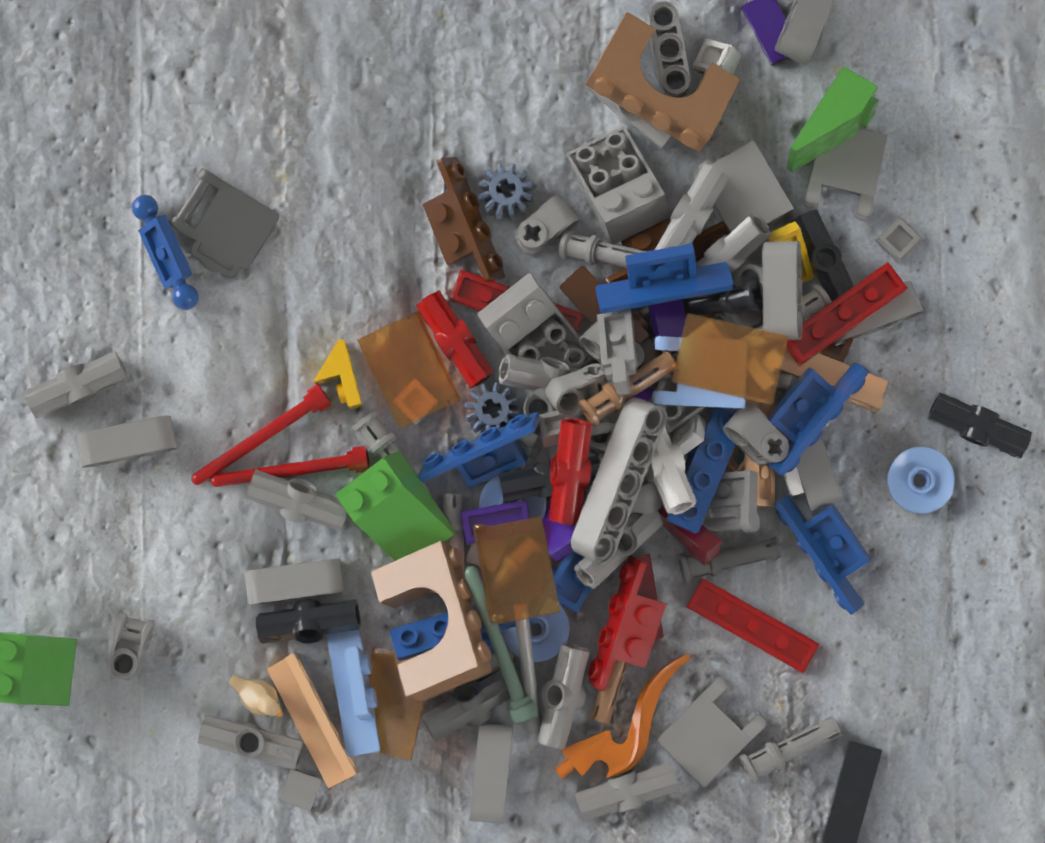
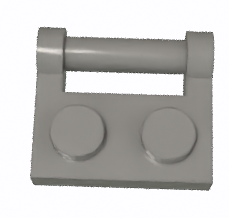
M751 470L724 472L702 525L711 532L743 530L745 533L757 532L760 527V519L757 514L758 472ZM741 507L740 516L709 517L710 509Z

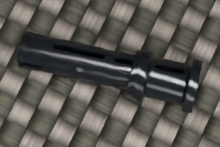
M752 280L743 286L734 285L733 290L682 299L686 318L721 311L733 315L739 313L740 310L749 308L753 311L763 309V285L758 280Z

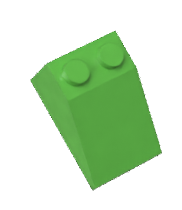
M843 66L790 147L787 169L791 172L799 169L818 156L855 136L861 126L866 129L876 113L874 110L879 100L875 96L878 86Z
M400 451L383 457L335 494L353 522L395 561L436 542H445L456 534L454 528Z

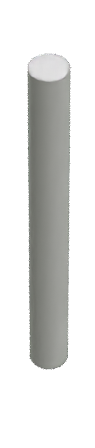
M518 603L514 605L523 691L524 695H528L530 700H534L539 712L528 607L526 603ZM540 712L535 717L527 720L528 733H539L541 725Z

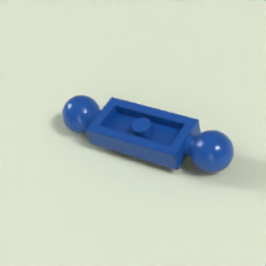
M140 195L132 203V212L137 219L145 223V226L138 230L164 290L174 288L172 294L174 305L181 310H190L197 305L199 294L195 287L187 284L185 281L192 275L188 261L182 252L167 216L156 217L158 213L157 201L150 195Z

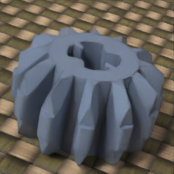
M500 163L497 164V175L488 169L485 175L489 181H479V188L485 190V192L479 194L478 197L479 201H489L485 206L487 213L497 208L496 218L501 219L503 212L508 211L509 218L512 220L515 219V208L524 214L527 208L523 202H533V195L527 193V191L533 189L534 185L531 181L523 182L528 175L525 170L515 175L516 165L511 164L509 171L504 172V167ZM507 185L509 190L515 189V192L511 191V197L505 198L503 193L497 194V191L501 192V186Z
M494 382L493 392H488L486 383H481L483 395L480 396L476 391L471 390L469 394L477 402L464 403V408L475 411L465 416L466 422L479 420L472 428L475 433L479 432L483 426L486 427L485 431L491 427L502 428L503 424L505 426L508 425L510 421L508 417L514 418L520 415L519 411L509 409L517 406L519 399L513 398L507 401L506 399L511 395L512 389L507 387L502 394H499V382ZM493 402L494 406H501L502 411H497L498 417L492 418L490 414H483V409L487 410V403Z

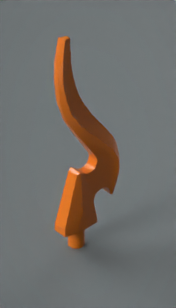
M687 653L659 669L647 681L638 696L625 742L621 744L615 743L612 740L611 731L606 730L566 746L561 751L567 759L554 768L558 775L564 779L576 769L583 776L592 764L599 760L607 763L609 767L606 778L618 776L633 768L642 759L646 751L652 718L659 696L672 675L691 658Z

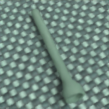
M469 566L465 570V577L512 699L509 702L511 707L508 709L513 723H520L538 715L539 712L534 700H530L528 695H524L476 567Z

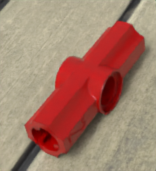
M440 290L426 296L416 305L418 312L434 333L433 338L446 358L449 361L452 360L470 389L483 383L494 374L492 367L475 345L477 342L464 321L461 318L458 319Z
M579 418L561 419L557 455L553 456L550 466V480L553 489L549 519L553 522L573 525L579 520L584 487L588 486L591 476V463L588 457L592 423L590 421Z

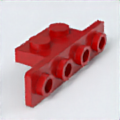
M630 556L620 570L619 580L621 582L617 594L611 598L609 604L610 615L606 627H603L599 634V649L596 658L590 662L588 667V683L598 690L605 691L615 659L646 668L666 607V603L637 594L647 563L634 556Z

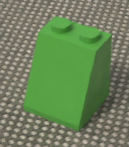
M0 632V702L24 705L69 706L77 639Z

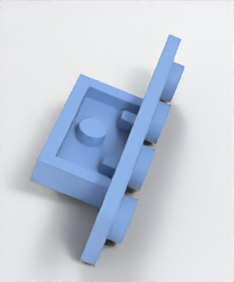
M360 627L359 630L326 634L346 754L348 757H356L379 752L381 747L374 708L378 706L374 687L370 688L368 675L372 674L369 655L364 654Z

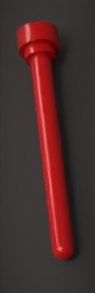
M318 383L307 390L308 394L303 396L304 400L195 472L191 476L192 483L194 485L203 484L213 475L218 474L309 412L315 413L318 410L323 412L332 406L330 399Z
M364 445L353 447L352 451H347L346 455L215 474L211 477L210 482L214 487L250 483L255 470L279 478L348 468L349 471H356V473H363L370 468V460L367 446Z

